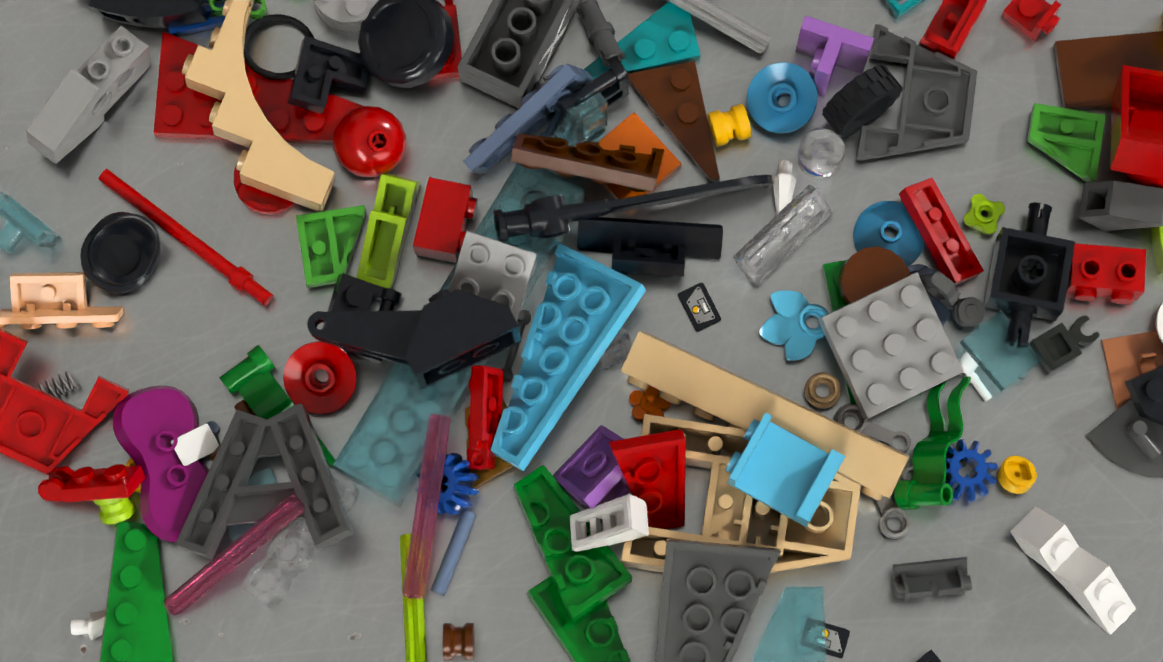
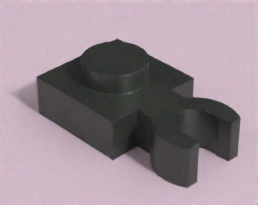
M1087 315L1079 317L1072 324L1069 331L1063 323H1060L1029 343L1048 374L1079 357L1082 352L1077 346L1078 344L1082 346L1090 345L1100 336L1098 331L1090 336L1082 334L1080 327L1089 320Z

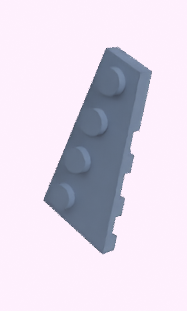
M568 63L565 66L560 65L547 76L548 82L543 87L528 93L521 101L522 106L513 115L508 114L501 118L495 125L496 131L487 139H480L469 149L470 155L463 162L471 172L484 175L512 152L518 134L531 135L546 124L545 116L549 112L560 109L557 102L558 98L566 93L571 95L581 86H585L595 78L588 71Z

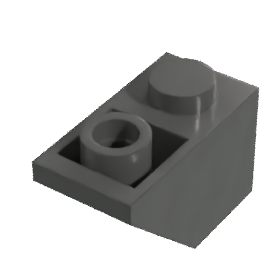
M1115 180L1084 183L1079 218L1103 231L1162 227L1163 189Z

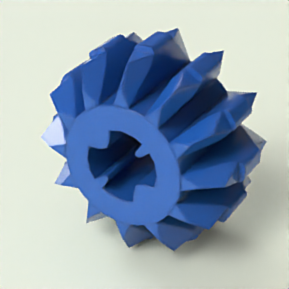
M959 439L956 449L950 445L947 450L945 483L954 489L952 499L954 501H958L962 492H964L968 503L975 500V492L979 496L985 497L988 494V489L985 485L993 486L996 483L997 479L989 474V472H993L998 468L997 463H986L985 460L992 452L987 449L982 454H979L977 452L980 444L978 441H974L968 450L964 439ZM960 463H962L963 467L967 464L972 467L971 479H969L968 474L964 478L959 474L958 471L962 467Z
M437 453L434 460L428 459L423 462L426 473L420 472L416 475L420 480H423V485L415 490L419 494H425L422 502L423 505L433 507V512L443 515L445 513L456 515L461 512V508L472 506L469 495L479 493L472 486L473 482L479 479L480 476L470 473L471 469H468L470 463L467 460H463L462 456L458 453H451L449 455L447 453Z

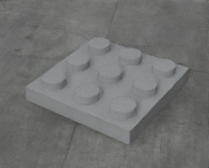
M918 272L818 318L863 419L879 414L963 373Z

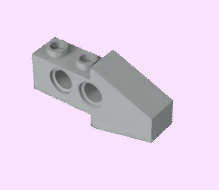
M120 26L77 71L73 68L69 70L26 129L28 143L57 164L105 121L104 114L151 66L149 46Z

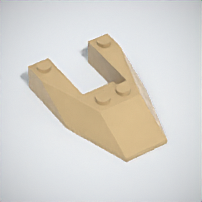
M644 414L641 436L681 429L686 438L685 465L711 469L702 534L697 535L649 527V534L647 536L624 542L621 563L625 567L663 572L666 539L778 548L781 550V553L770 573L851 559L861 489L860 484L836 473L809 524L805 527L727 484L731 473L725 471L735 451L741 454L744 452L749 443L748 440L743 438L747 430Z

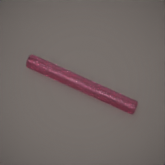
M431 414L428 420L402 592L403 596L412 599H422L425 595L451 418L447 415Z
M292 495L283 500L169 595L164 601V605L169 610V613L174 616L182 613L303 513L305 506L299 497Z

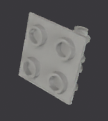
M466 231L449 291L451 293L459 289L508 305L517 322L530 276L533 275L537 265V261H535L537 253Z

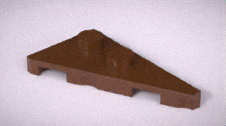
M695 61L628 73L631 87H635L648 103V108L661 119L665 129L678 145L687 151L695 161V165L700 172L708 177L712 183L719 182L720 176Z

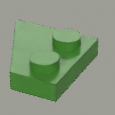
M1034 103L1031 111L1027 141L1087 183L1096 182L1106 115Z
M365 205L296 215L307 288L336 284L338 275L347 273L366 216Z

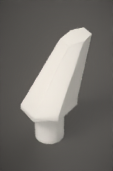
M788 160L778 162V174L773 177L775 209L778 220H785L787 218L796 184V178L792 175V162Z
M106 609L90 612L89 619L71 620V634H88L91 641L103 635Z

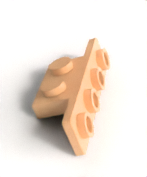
M84 272L13 273L10 276L12 309H0V328H5L6 324H19L21 329H36L42 327V324L56 323V327L62 329L77 327L78 323H92L93 327L105 328L113 326L114 322H118L124 313L122 306H87Z

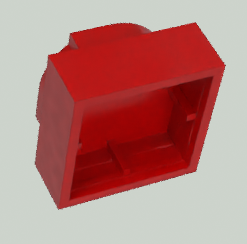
M1122 65L1112 96L1110 170L1124 172L1128 177L1144 186L1163 189V72Z

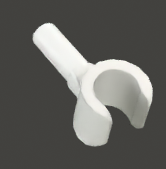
M969 351L962 353L958 361L963 373L959 375L962 377L970 376V383L973 384L986 402L992 398V395L974 372L981 362Z

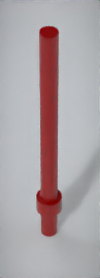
M105 169L100 174L99 181L229 279L228 283L239 292H247L264 306L271 302L274 295L253 280L254 275L244 267H236L109 169Z

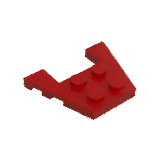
M0 328V453L48 475L127 396L129 389L98 376L82 409L12 377V373L28 341Z

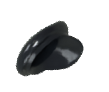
M115 212L105 216L93 227L83 242L80 259L85 276L95 286L108 293L120 294L135 290L149 278L158 263L161 253L159 233L154 224L138 214Z

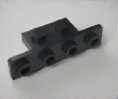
M595 217L578 221L577 248L586 251L612 252L611 269L626 275L652 274L665 278L673 276L684 277L685 257L721 258L723 226L716 224Z

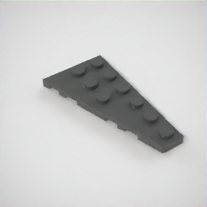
M666 539L655 662H732L751 620L753 610L764 591L767 579L774 563L776 564L781 550L778 548Z

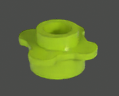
M975 194L971 198L972 206L970 211L964 215V223L976 230L984 231L985 234H994L998 229L997 221L999 216L1005 213V206L1000 201L992 202L986 199L983 194ZM986 211L988 213V216L983 217L981 215V212Z

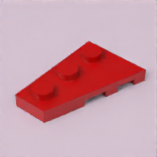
M682 430L610 441V447L632 495L646 502L648 527L670 529L685 526L686 438Z

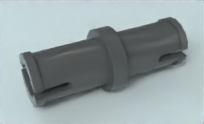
M596 0L582 2L579 5L580 8H577V13L587 29V39L591 45H595L603 65L608 68L616 60L622 63L625 55L614 37L615 29L610 22L606 21Z

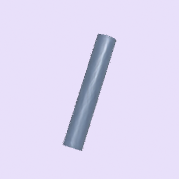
M465 509L462 510L431 591L445 595L476 517L475 513Z

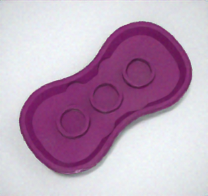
M166 385L143 388L127 395L115 408L113 430L118 442L134 461L135 465H141L145 479L141 483L140 512L145 525L156 537L164 541L176 542L209 469L202 458L187 466H183L174 450L178 443L177 437L199 427L198 413L194 403L183 391Z

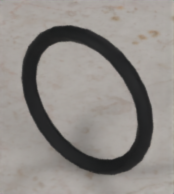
M272 14L255 20L246 29L244 60L247 66L264 78L272 80L292 79L295 69L290 72L273 73L262 69L252 60L248 51L250 36L259 26L274 21L292 24L301 30L305 36L314 38L313 34L303 22L287 15Z

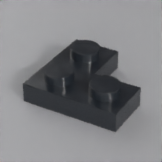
M305 36L301 43L288 103L322 114L326 108L331 84L363 94L367 87L370 72L362 62L360 53Z

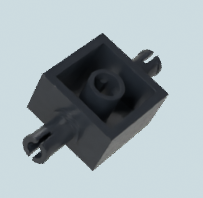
M1038 202L1030 203L1028 206L1029 212L1025 231L1002 227L997 235L984 307L1010 313L1005 344L1013 347L1014 343L1017 342L1016 348H1028L1033 317L1056 321L1062 314L1075 241L1047 236L1052 207L1044 204L1043 209H1040L1041 203ZM1025 269L1031 270L1030 275L1034 278L1033 280L1028 279L1026 274L1023 273Z

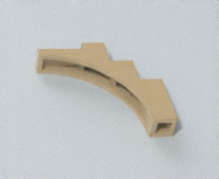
M226 0L222 15L226 16L221 28L215 27L209 41V47L212 50L198 45L195 54H188L184 62L182 74L185 75L187 88L222 100L221 103L215 102L209 117V122L213 123L214 135L250 148L249 151L243 149L236 166V170L240 171L241 183L317 212H322L335 182V172L309 160L289 145L267 121L253 96L246 75L244 60L246 26L254 0Z

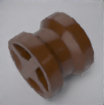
M444 623L443 660L451 661L454 657H463L466 661H474V623H466L463 627H455L452 623Z

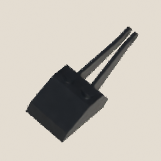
M459 289L451 293L449 290H443L429 298L430 303L424 305L422 310L318 311L313 313L307 321L308 330L316 340L409 366L421 390L521 342L519 326L508 305ZM319 323H326L323 329H317Z

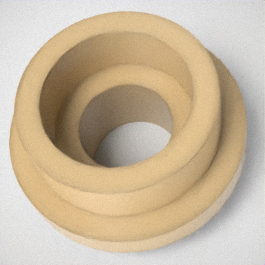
M819 372L807 380L804 388L805 397L813 407L827 409L838 402L841 396V385L832 374ZM821 385L826 386L829 390V395L826 397L818 396L816 388Z

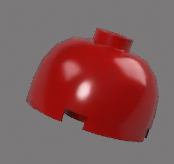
M362 106L351 110L343 116L344 118L340 121L338 127L335 128L333 133V150L336 158L343 167H346L348 171L356 176L379 177L381 174L389 173L401 162L405 153L406 134L402 123L393 113L380 107Z

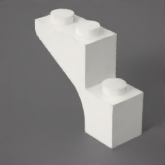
M1035 506L1010 531L1023 552L1050 572L1098 626L1111 635L1136 609L1110 566L1079 547L1066 525L1039 507Z

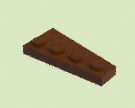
M518 134L512 149L511 162L519 163L522 167L528 169L544 168L553 170L565 177L577 175L591 178L593 182L598 184L614 183L624 185L635 192H654L665 149L652 148L651 154L635 153V146L620 145L619 150L614 151L603 149L599 146V142L584 141L575 146H568V141L564 138Z

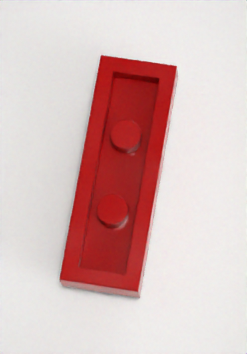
M933 177L905 187L899 193L902 202L941 273L954 282L955 285L977 277L984 271Z

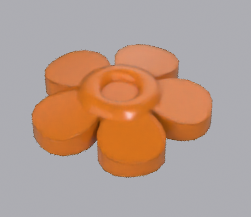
M651 385L644 392L633 390L629 396V402L635 406L631 412L632 416L638 421L644 420V414L664 417L663 411L670 408L671 402L658 396L659 389Z

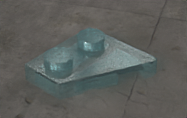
M598 92L570 110L553 136L566 139L568 146H575L585 139L593 141L601 136L606 130L605 126L608 125V103L602 94Z
M823 586L785 588L753 657V662H826Z

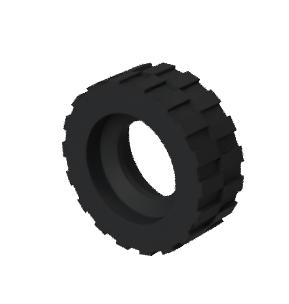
M884 64L876 65L843 86L827 102L822 110V115L840 138L851 136L859 131L862 125L867 126L892 106L901 95L903 87Z

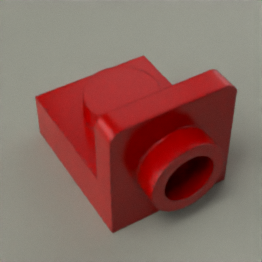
M1012 0L1001 16L1035 42L1042 32L1049 35L1061 18L1057 16V13L1062 4L1057 0L1052 6L1045 0Z

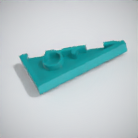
M671 2L666 3L617 42L625 55L621 64L627 74L700 60L701 56L690 13ZM598 57L583 70L588 71L594 78H597L606 72L608 68L603 65L601 57Z

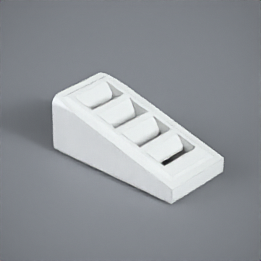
M631 494L602 503L593 509L588 508L569 515L572 550L575 552L630 541L649 534L646 502ZM615 516H617L618 526L615 525ZM600 519L603 520V531H602V532H601V521H600ZM590 521L591 536L587 537L586 522Z

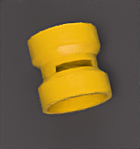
M742 103L731 106L727 112L715 110L707 113L709 129L716 147L727 145L729 140L733 138L739 140L751 138L749 119Z

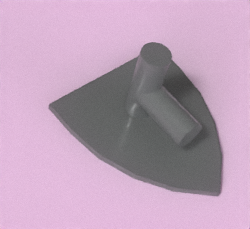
M1132 398L1087 434L1095 446L1118 466L1129 472L1146 477L1163 478V426L1139 416Z

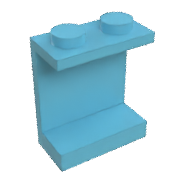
M765 412L761 421L753 419L743 438L748 440L749 443L744 452L741 454L735 451L725 471L731 473L727 484L807 527L845 456L833 449L830 454L770 422L772 416Z

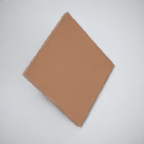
M1157 331L1101 340L1116 410L1132 398L1125 381L1163 365V344L1159 339Z

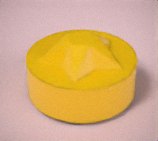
M1010 456L999 467L997 478L1005 490L1014 494H1023L1036 481L1037 472L1034 465L1028 459L1021 456Z

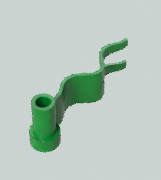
M259 344L247 352V358L219 377L232 395L239 391L258 417L270 419L295 406L270 373L276 367ZM317 436L326 462L333 467L337 464V461Z
M970 376L963 377L948 397L949 424L947 431L939 404L940 392L945 386L946 381L934 386L930 390L927 397V408L931 423L930 432L914 448L912 480H900L895 487V502L900 509L915 510L920 506H948L951 504L953 491L951 486L945 483L947 473L946 454L950 444L958 441L963 434L964 424L960 409V398L970 383Z

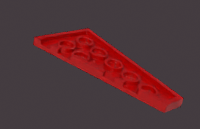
M163 31L154 135L166 138L226 140L214 135L213 123L209 122L210 113L215 102L221 103L222 100L187 88L185 75L182 74L183 65L188 54L194 55L198 44ZM245 62L246 75L256 102L267 121L287 143L333 145V133L344 118L343 116L347 112L363 106L330 93L328 94L326 108L322 114L289 104L288 98L293 79L272 80L264 78L251 70Z

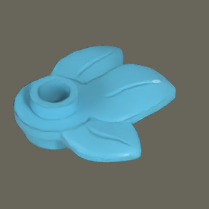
M783 290L772 293L770 297L777 314L773 315L762 325L759 331L760 336L771 344L785 345V355L788 361L806 358L813 352L816 340L825 336L820 323L817 328L812 329L807 326L806 320L810 317L818 320V318L829 314V312L821 305L809 304L806 298L799 292Z

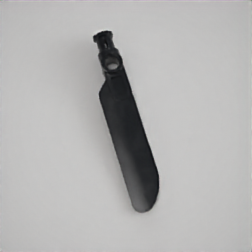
M754 175L610 201L609 199L570 205H566L564 195H554L533 200L530 204H525L524 209L502 212L501 209L494 210V225L500 242H506L508 237L528 234L531 238L537 236L539 239L552 238L570 233V222L600 217L610 213L773 185L772 175Z

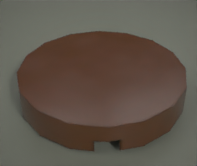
M881 247L863 248L853 254L841 268L838 281L841 298L845 304H850L909 276L910 270L903 259L889 249Z

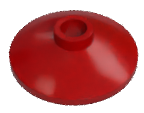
M316 341L299 347L289 357L284 368L283 382L289 398L295 405L301 403L309 413L328 414L342 408L350 400L356 388L357 373L352 359L342 348L326 342ZM319 369L325 370L328 373V380L319 381L315 376V372Z

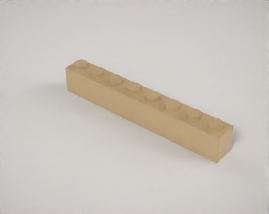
M644 331L638 332L621 369V372L629 375L627 382L644 390H647L648 386L651 385L662 391L660 397L678 406H680L681 401L687 402L695 406L694 414L709 421H713L716 416L728 422L726 427L747 430L753 419L761 421L765 412L772 416L770 422L828 454L833 449L844 455L845 458L837 473L862 485L860 492L881 501L883 496L888 498L892 496L910 458L909 455Z

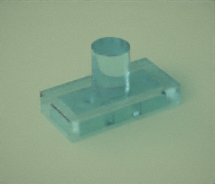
M0 192V216L7 220V223L0 231V248L8 253H12L24 235L38 246L52 248L61 236L9 194Z

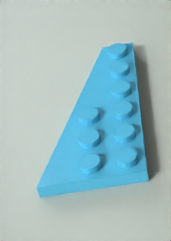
M559 242L555 252L557 260L553 272L549 271L545 282L548 287L543 302L537 306L521 355L524 360L520 373L514 376L511 385L514 391L508 408L503 410L490 449L497 457L523 472L646 292L641 283Z

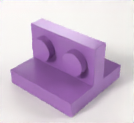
M805 15L795 52L813 58L809 74L816 84L818 95L825 97L835 65L860 74L863 73L874 38Z
M600 425L553 474L559 485L571 494L585 510L588 508L593 509L597 505L622 497L630 492L609 444L610 441L622 440L624 438L603 425Z

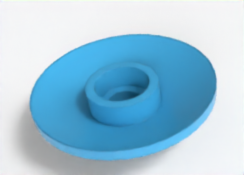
M789 62L774 63L760 70L752 79L747 91V106L750 115L759 126L773 133H790L803 127L813 116L818 103V91L811 75L802 67ZM784 94L790 95V103L786 106H780L779 98Z
M881 201L867 207L858 217L853 230V241L857 252L869 247L889 249L901 257L906 266L911 265L917 260L925 244L905 205L896 201ZM892 227L897 231V236L889 238L885 235L884 230Z

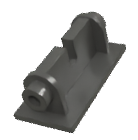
M967 557L892 565L893 596L904 598V601L914 598L931 597V592H938L939 596L951 594L965 595V591L972 590L970 575L967 576Z

